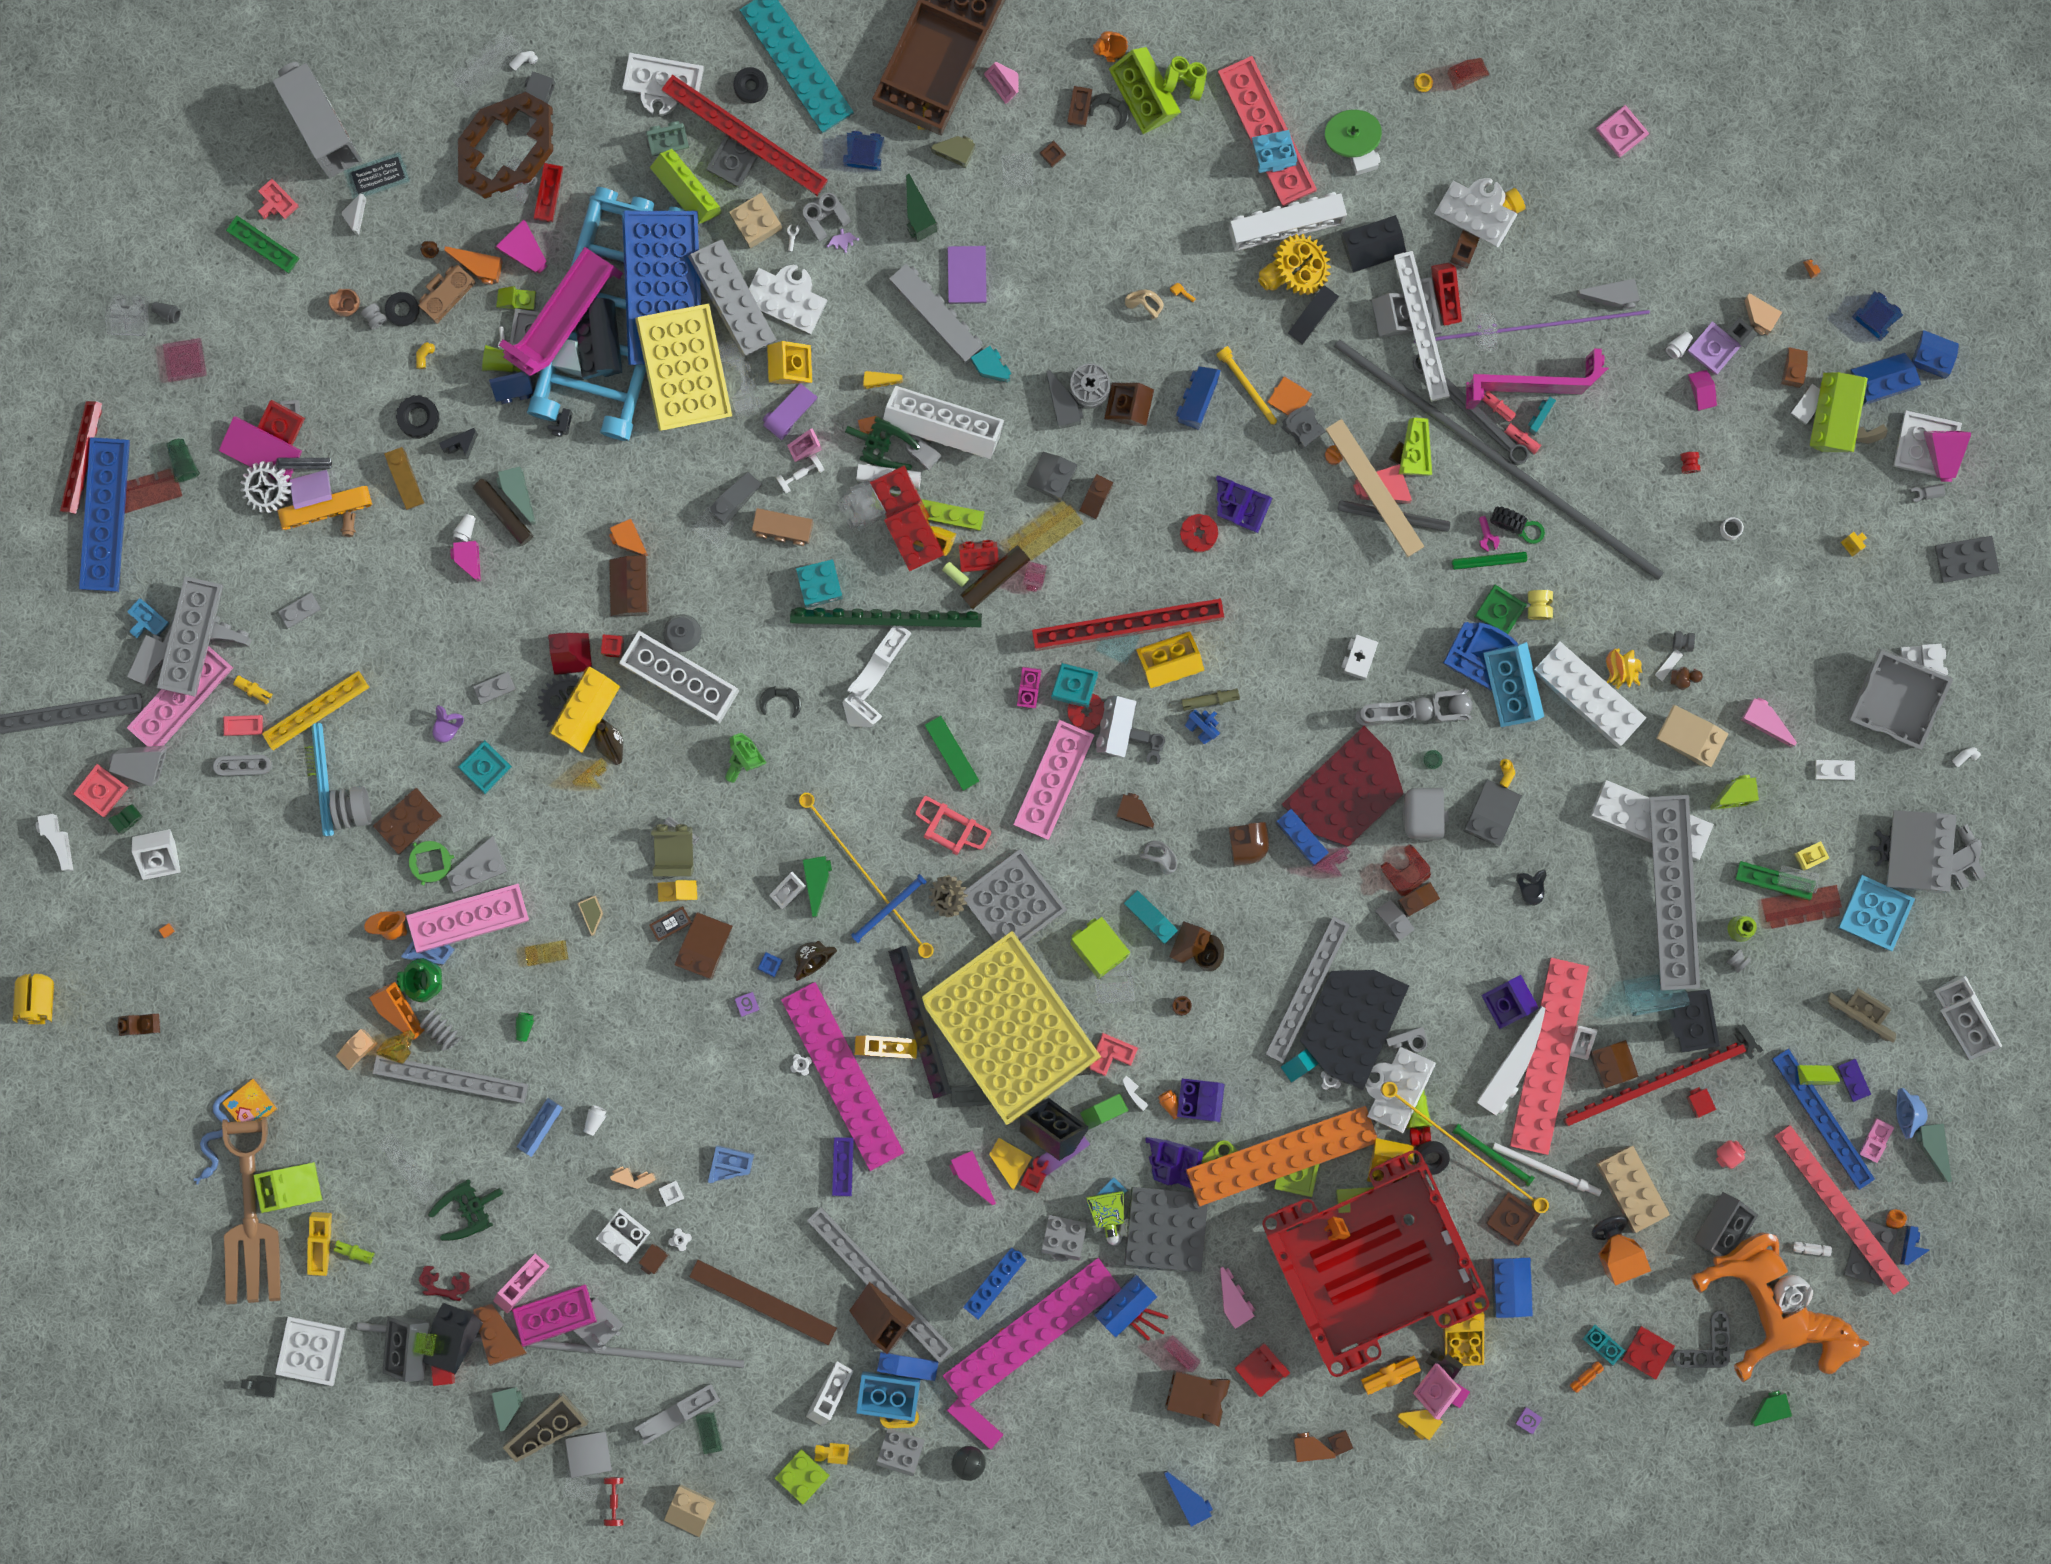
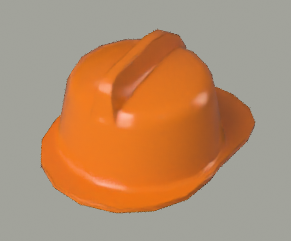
M402 911L380 912L369 917L365 922L364 928L370 934H381L387 940H394L400 936L407 935L406 923L404 921L406 916Z

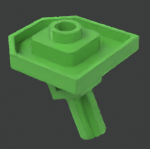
M743 733L729 738L733 754L729 760L731 765L725 776L727 781L734 783L742 768L749 771L767 763L752 740Z

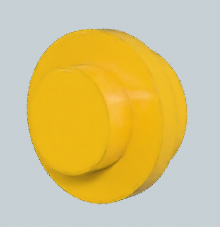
M1421 73L1416 76L1414 80L1416 90L1427 92L1432 88L1433 80L1430 75Z

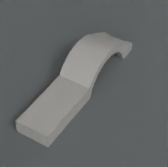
M709 1384L634 1429L635 1431L639 1430L644 1439L642 1443L645 1445L716 1404L720 1399L713 1386Z

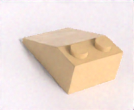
M1673 705L1656 739L1698 765L1712 767L1729 733Z

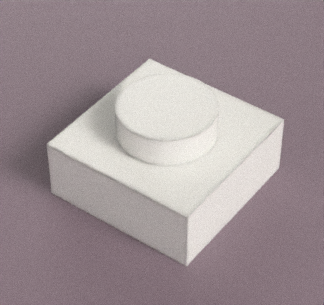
M677 1181L659 1188L666 1207L684 1199Z

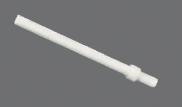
M1494 1143L1492 1150L1574 1185L1582 1192L1587 1191L1598 1197L1602 1192V1189L1588 1184L1589 1181L1582 1178L1579 1180L1498 1143Z

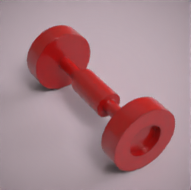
M623 1477L604 1478V1484H612V1494H610L612 1519H604V1526L624 1525V1519H616V1509L618 1508L616 1484H623Z

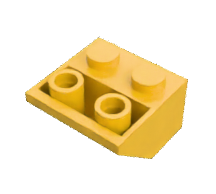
M1376 1138L1367 1181L1371 1182L1369 1177L1371 1169L1393 1157L1414 1150V1146ZM1413 1154L1408 1156L1410 1164L1413 1163ZM1375 1170L1372 1173V1177L1376 1181H1381L1384 1174L1381 1170ZM1409 1174L1406 1175V1176H1404V1177H1402V1178H1400V1179H1397V1180L1393 1181V1184L1396 1183V1182H1398V1181H1400V1180H1402V1179H1405V1178L1409 1177Z

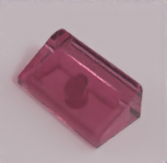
M1173 1335L1163 1345L1190 1372H1194L1201 1362Z

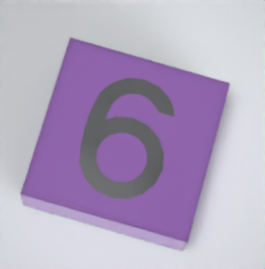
M753 992L735 998L741 1017L760 1010Z
M1525 1407L1515 1424L1533 1434L1542 1417Z

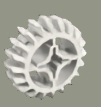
M265 461L260 462V465L258 463L253 464V468L249 467L247 469L249 474H243L246 480L240 482L242 485H245V488H241L240 491L246 492V495L242 498L249 499L247 505L253 504V509L257 510L259 508L261 513L265 512V510L267 513H271L273 510H279V506L284 507V501L290 499L286 495L291 493L288 486L292 485L291 482L287 483L286 481L290 476L283 475L286 470H279L276 464L273 466V462L266 464ZM268 473L272 474L276 478L278 483L273 482L271 479V475H269ZM260 474L259 482L257 485L254 486V481L256 477ZM264 485L273 486V487L268 488V489H264V488H261V489H260V488H259V487H262V486H264ZM279 488L276 498L272 501L274 491ZM255 492H259L264 501L260 500Z

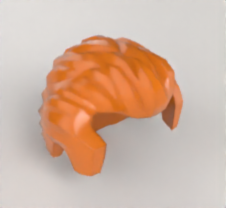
M1106 31L1101 34L1096 44H1093V52L1099 56H1105L1107 62H1115V59L1125 55L1128 49V42L1123 35L1117 32Z

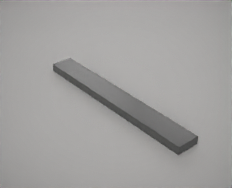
M141 693L0 714V734L140 713L143 710Z

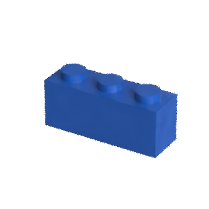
M1292 809L1276 821L1277 826L1312 866L1316 865L1329 853Z

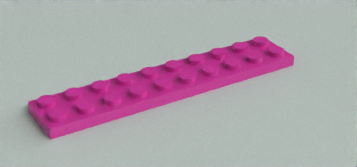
M816 982L781 999L869 1170L872 1171L904 1154Z
M1097 1258L946 1372L943 1377L965 1407H967L1121 1289L1100 1259Z

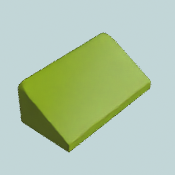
M1797 1066L1800 1085H1834L1840 1082L1833 1066Z

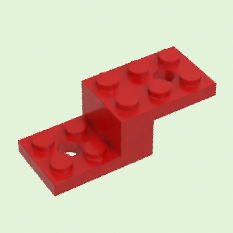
M905 465L870 481V485L886 515L884 521L909 572L943 556L944 552L928 522L930 516ZM898 486L901 490L900 495H892L890 488ZM921 541L924 545L923 550H915L913 543Z

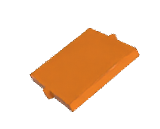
M1284 376L1278 387L1274 388V393L1267 403L1289 415L1294 410L1305 406L1312 393Z

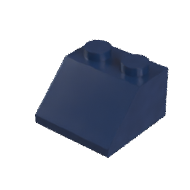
M525 372L489 379L496 402L501 401V405L511 403L512 398L519 397L520 400L531 398L530 394H534L531 376Z

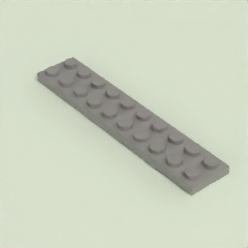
M1689 795L1649 797L1660 990L1700 988Z

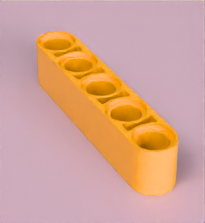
M368 486L331 494V500L295 509L291 505L277 510L282 530L291 529V526L295 528L309 524V521L313 523L324 520L328 516L331 518L342 515L346 511L353 512L364 509V506L366 508L372 506Z

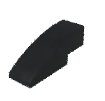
M1324 285L1300 315L1288 334L1303 345L1337 302L1339 296Z

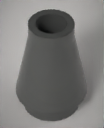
M155 301L151 307L153 313H156L168 323H177L180 319L181 309L176 305Z

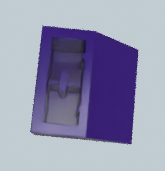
M1182 1078L1177 1117L1220 1122L1225 1084Z

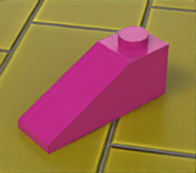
M973 1151L952 1159V1164L949 1166L953 1175H958L963 1182L991 1205H995L994 1197Z

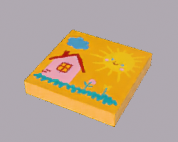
M255 1079L250 1080L223 1102V1105L237 1122L262 1120V1117H268L277 1110Z

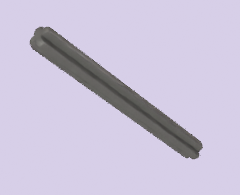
M1343 500L1339 501V511L1382 519L1374 506ZM1402 512L1410 525L1448 532L1450 529V521Z

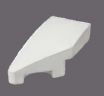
M1126 1076L1123 1079V1083L1129 1096L1144 1111L1148 1104L1134 1093L1139 1086Z

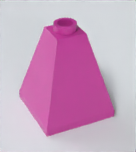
M524 220L494 247L497 251L533 272L537 271L540 274L547 267L545 264L547 261Z
M1924 431L1925 441L1936 476L1941 478V482H1952V478H1956L1971 432Z

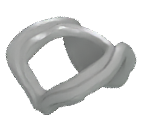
M1150 841L1146 845L1144 852L1139 855L1142 860L1159 862L1160 869L1165 875L1173 873L1177 868L1175 854L1163 842ZM1150 846L1164 851V855L1161 857H1154L1147 853Z

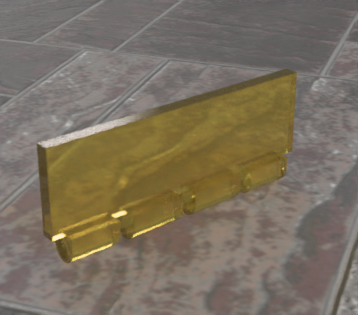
M1062 501L1052 508L1056 514L1055 516L1048 511L1037 519L1041 525L1040 527H1037L1032 522L1021 530L1025 536L1024 538L1017 533L1007 540L1011 545L1009 550L1011 551L1018 545L1030 558V561H1032L1081 526L1083 521L1071 505L1067 507L1065 502Z

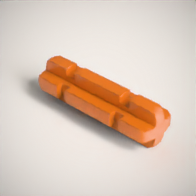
M1595 1362L1591 1369L1588 1368L1577 1378V1381L1574 1380L1570 1384L1574 1392L1578 1393L1582 1386H1586L1596 1377V1374H1600L1604 1370L1599 1362Z

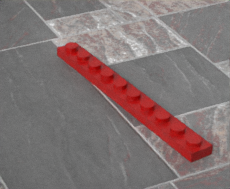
M671 75L661 89L663 93L814 195L818 196L828 182V179L674 75Z
M1737 1042L1726 1047L1727 1051L1720 1053L1717 1050L1708 1054V1059L1703 1061L1702 1058L1691 1061V1066L1685 1068L1684 1065L1674 1068V1073L1667 1075L1665 1072L1655 1076L1656 1080L1649 1083L1646 1080L1638 1083L1639 1088L1631 1090L1630 1087L1620 1091V1096L1615 1098L1613 1095L1607 1096L1602 1099L1603 1103L1596 1105L1593 1102L1584 1106V1111L1579 1113L1577 1110L1566 1114L1567 1118L1563 1119L1566 1126L1573 1125L1744 1053L1746 1049L1743 1044L1737 1045Z

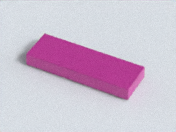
M959 1397L947 1410L990 1450L1004 1435L971 1405L965 1407Z

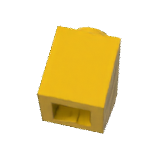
M1427 1409L1398 1412L1396 1415L1400 1418L1398 1422L1405 1428L1411 1426L1416 1430L1413 1434L1421 1440H1424V1438L1430 1440L1443 1423L1442 1420L1435 1419Z

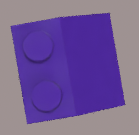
M1521 974L1481 995L1499 1029L1539 1009Z

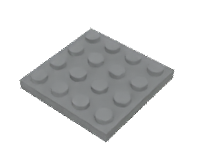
M1019 849L963 891L964 894L968 895V897L964 898L968 907L995 943L1013 931L1023 944L1067 911V908L1022 849Z

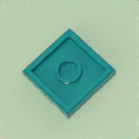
M1061 663L1051 699L1088 708L1098 678V672Z
M484 740L458 768L486 794L512 766Z

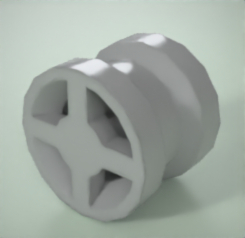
M1738 949L1726 963L1732 965L1734 970L1739 973L1751 959L1745 957L1743 951Z

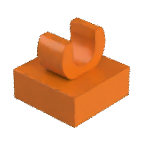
M1332 1217L1327 1220L1329 1225L1324 1228V1231L1329 1232L1332 1230L1333 1233L1332 1236L1328 1237L1329 1240L1346 1239L1351 1236L1343 1218Z

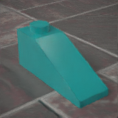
M1138 890L1124 903L1163 945L1178 932L1176 927Z

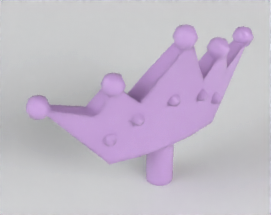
M840 229V235L833 236L826 247L835 245V249H838L840 245L844 249V253H847L848 243L852 246L853 240L858 241L859 238H856L850 232L844 234V230Z

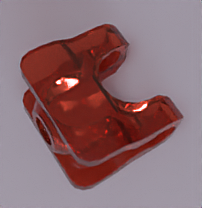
M1411 844L1404 848V852L1410 861L1406 868L1398 870L1388 862L1380 865L1386 878L1401 896L1408 895L1431 877L1430 866Z

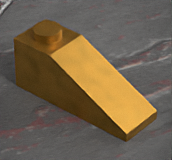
M400 447L384 453L406 510L425 504L404 448Z

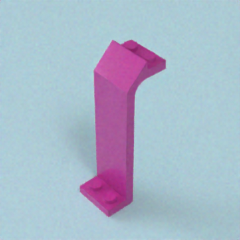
M584 247L523 339L516 345H511L502 339L499 346L505 349L503 351L505 354L503 358L529 376L549 366L607 279L612 278V276L620 279L623 273Z
M1594 348L1586 357L1585 378L1473 374V379L1470 382H1466V409H1474L1481 399L1484 398V391L1582 395L1609 368L1602 367L1605 362L1602 349Z

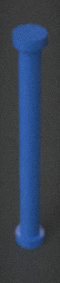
M920 873L917 875L918 878L861 929L851 934L857 943L920 885L927 883Z

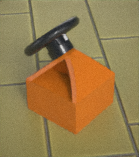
M1622 1215L1605 1218L1597 1223L1591 1232L1592 1237L1596 1240L1607 1239V1243L1598 1255L1606 1276L1615 1286L1651 1271L1645 1252L1634 1239L1622 1236L1621 1232L1628 1224L1627 1218Z

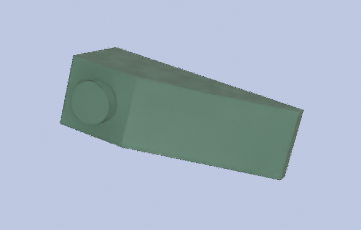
M519 466L498 472L499 478H496L498 488L503 490L532 525L536 524L522 468Z
M1944 1124L1920 1126L1915 1131L1916 1142H1919V1146L1943 1182H1952Z

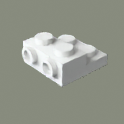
M1941 644L1900 648L1902 657L1948 675L1947 667H1943V659H1946V650L1942 648Z

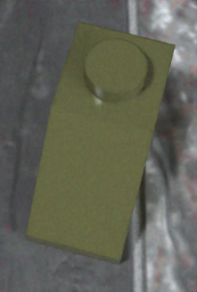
M956 136L932 145L931 152L966 168L975 150V143L966 136H963V138Z

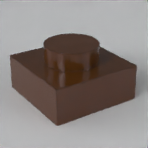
M1346 1430L1328 1437L1336 1456L1353 1449Z

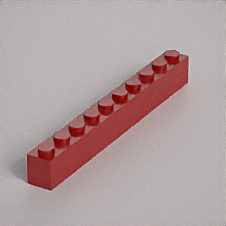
M1219 598L1032 630V636L1036 652L1224 620L1222 600Z

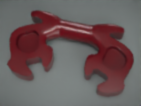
M434 1266L423 1267V1272L419 1277L420 1284L428 1289V1291H422L427 1296L437 1295L447 1297L453 1301H460L462 1298L457 1295L467 1293L470 1290V1275L465 1272L459 1273L462 1279L457 1280L456 1276L452 1277L451 1284L455 1286L452 1290L437 1288L434 1285V1282L438 1281L440 1276L439 1273L433 1275L430 1272L435 1269Z

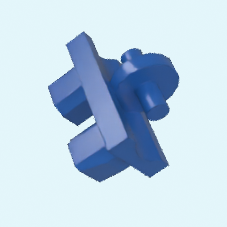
M1197 710L1190 713V718L1185 726L1192 732L1199 726L1203 732L1198 738L1203 744L1212 739L1214 740L1220 734L1215 728L1219 724L1214 719L1217 715L1215 711L1211 715L1206 710L1203 711L1202 715Z

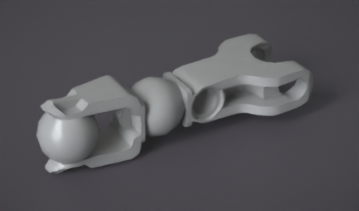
M1467 689L1442 691L1434 694L1432 699L1420 697L1410 703L1368 704L1357 711L1355 720L1359 726L1400 722L1409 718L1419 721H1427L1434 718L1437 723L1469 720L1472 718L1469 713L1472 710L1473 703L1471 698L1466 695L1469 691ZM1451 697L1449 709L1453 715L1442 716L1439 712L1440 705L1438 701L1442 698ZM1401 707L1408 709V716H1403L1400 713Z

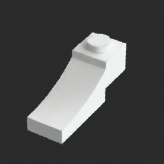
M57 815L38 816V822H36L37 832L41 836L47 837L53 845L61 870L65 872L73 871L68 833L59 831Z

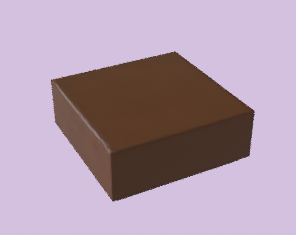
M1052 141L1039 153L1051 167H1054L1066 156L1055 141Z

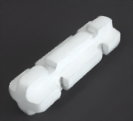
M1794 1242L1793 1251L1813 1255L1822 1254V1256L1829 1257L1832 1253V1247Z

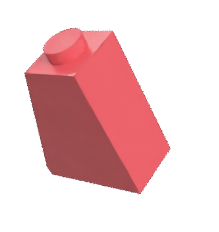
M1400 464L1377 471V474L1396 503L1408 504L1412 501L1404 475L1399 474ZM1356 478L1353 485L1355 494L1360 495V498L1363 500H1370Z

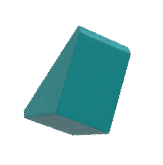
M1305 1049L1282 1065L1281 1069L1292 1083L1317 1066L1318 1062Z

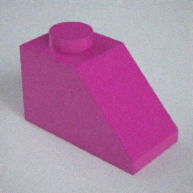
M477 541L453 543V548L450 549L451 559L477 582L481 581L479 544Z

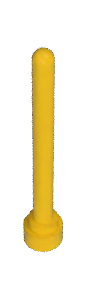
M1227 346L1216 354L1217 358L1227 363L1270 424H1276V417L1232 359L1231 349Z

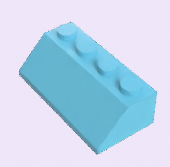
M1527 642L1485 652L1484 658L1500 726H1511L1543 718V708Z

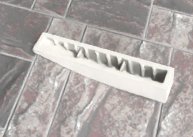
M1540 1006L1476 1101L1496 1116L1498 1113L1502 1114L1507 1107L1505 1102L1509 1097L1513 1098L1518 1091L1516 1086L1530 1062L1541 1031L1546 1009L1543 1006Z

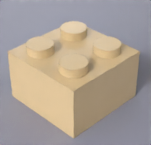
M762 192L729 212L749 248L756 246L782 230L781 223Z

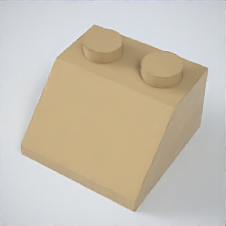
M680 1485L664 1521L700 1537L716 1501Z

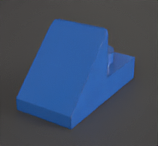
M1907 1226L1900 1264L1909 1265L1929 1251V1249L1915 1247L1916 1243H1919L1920 1240L1919 1227Z

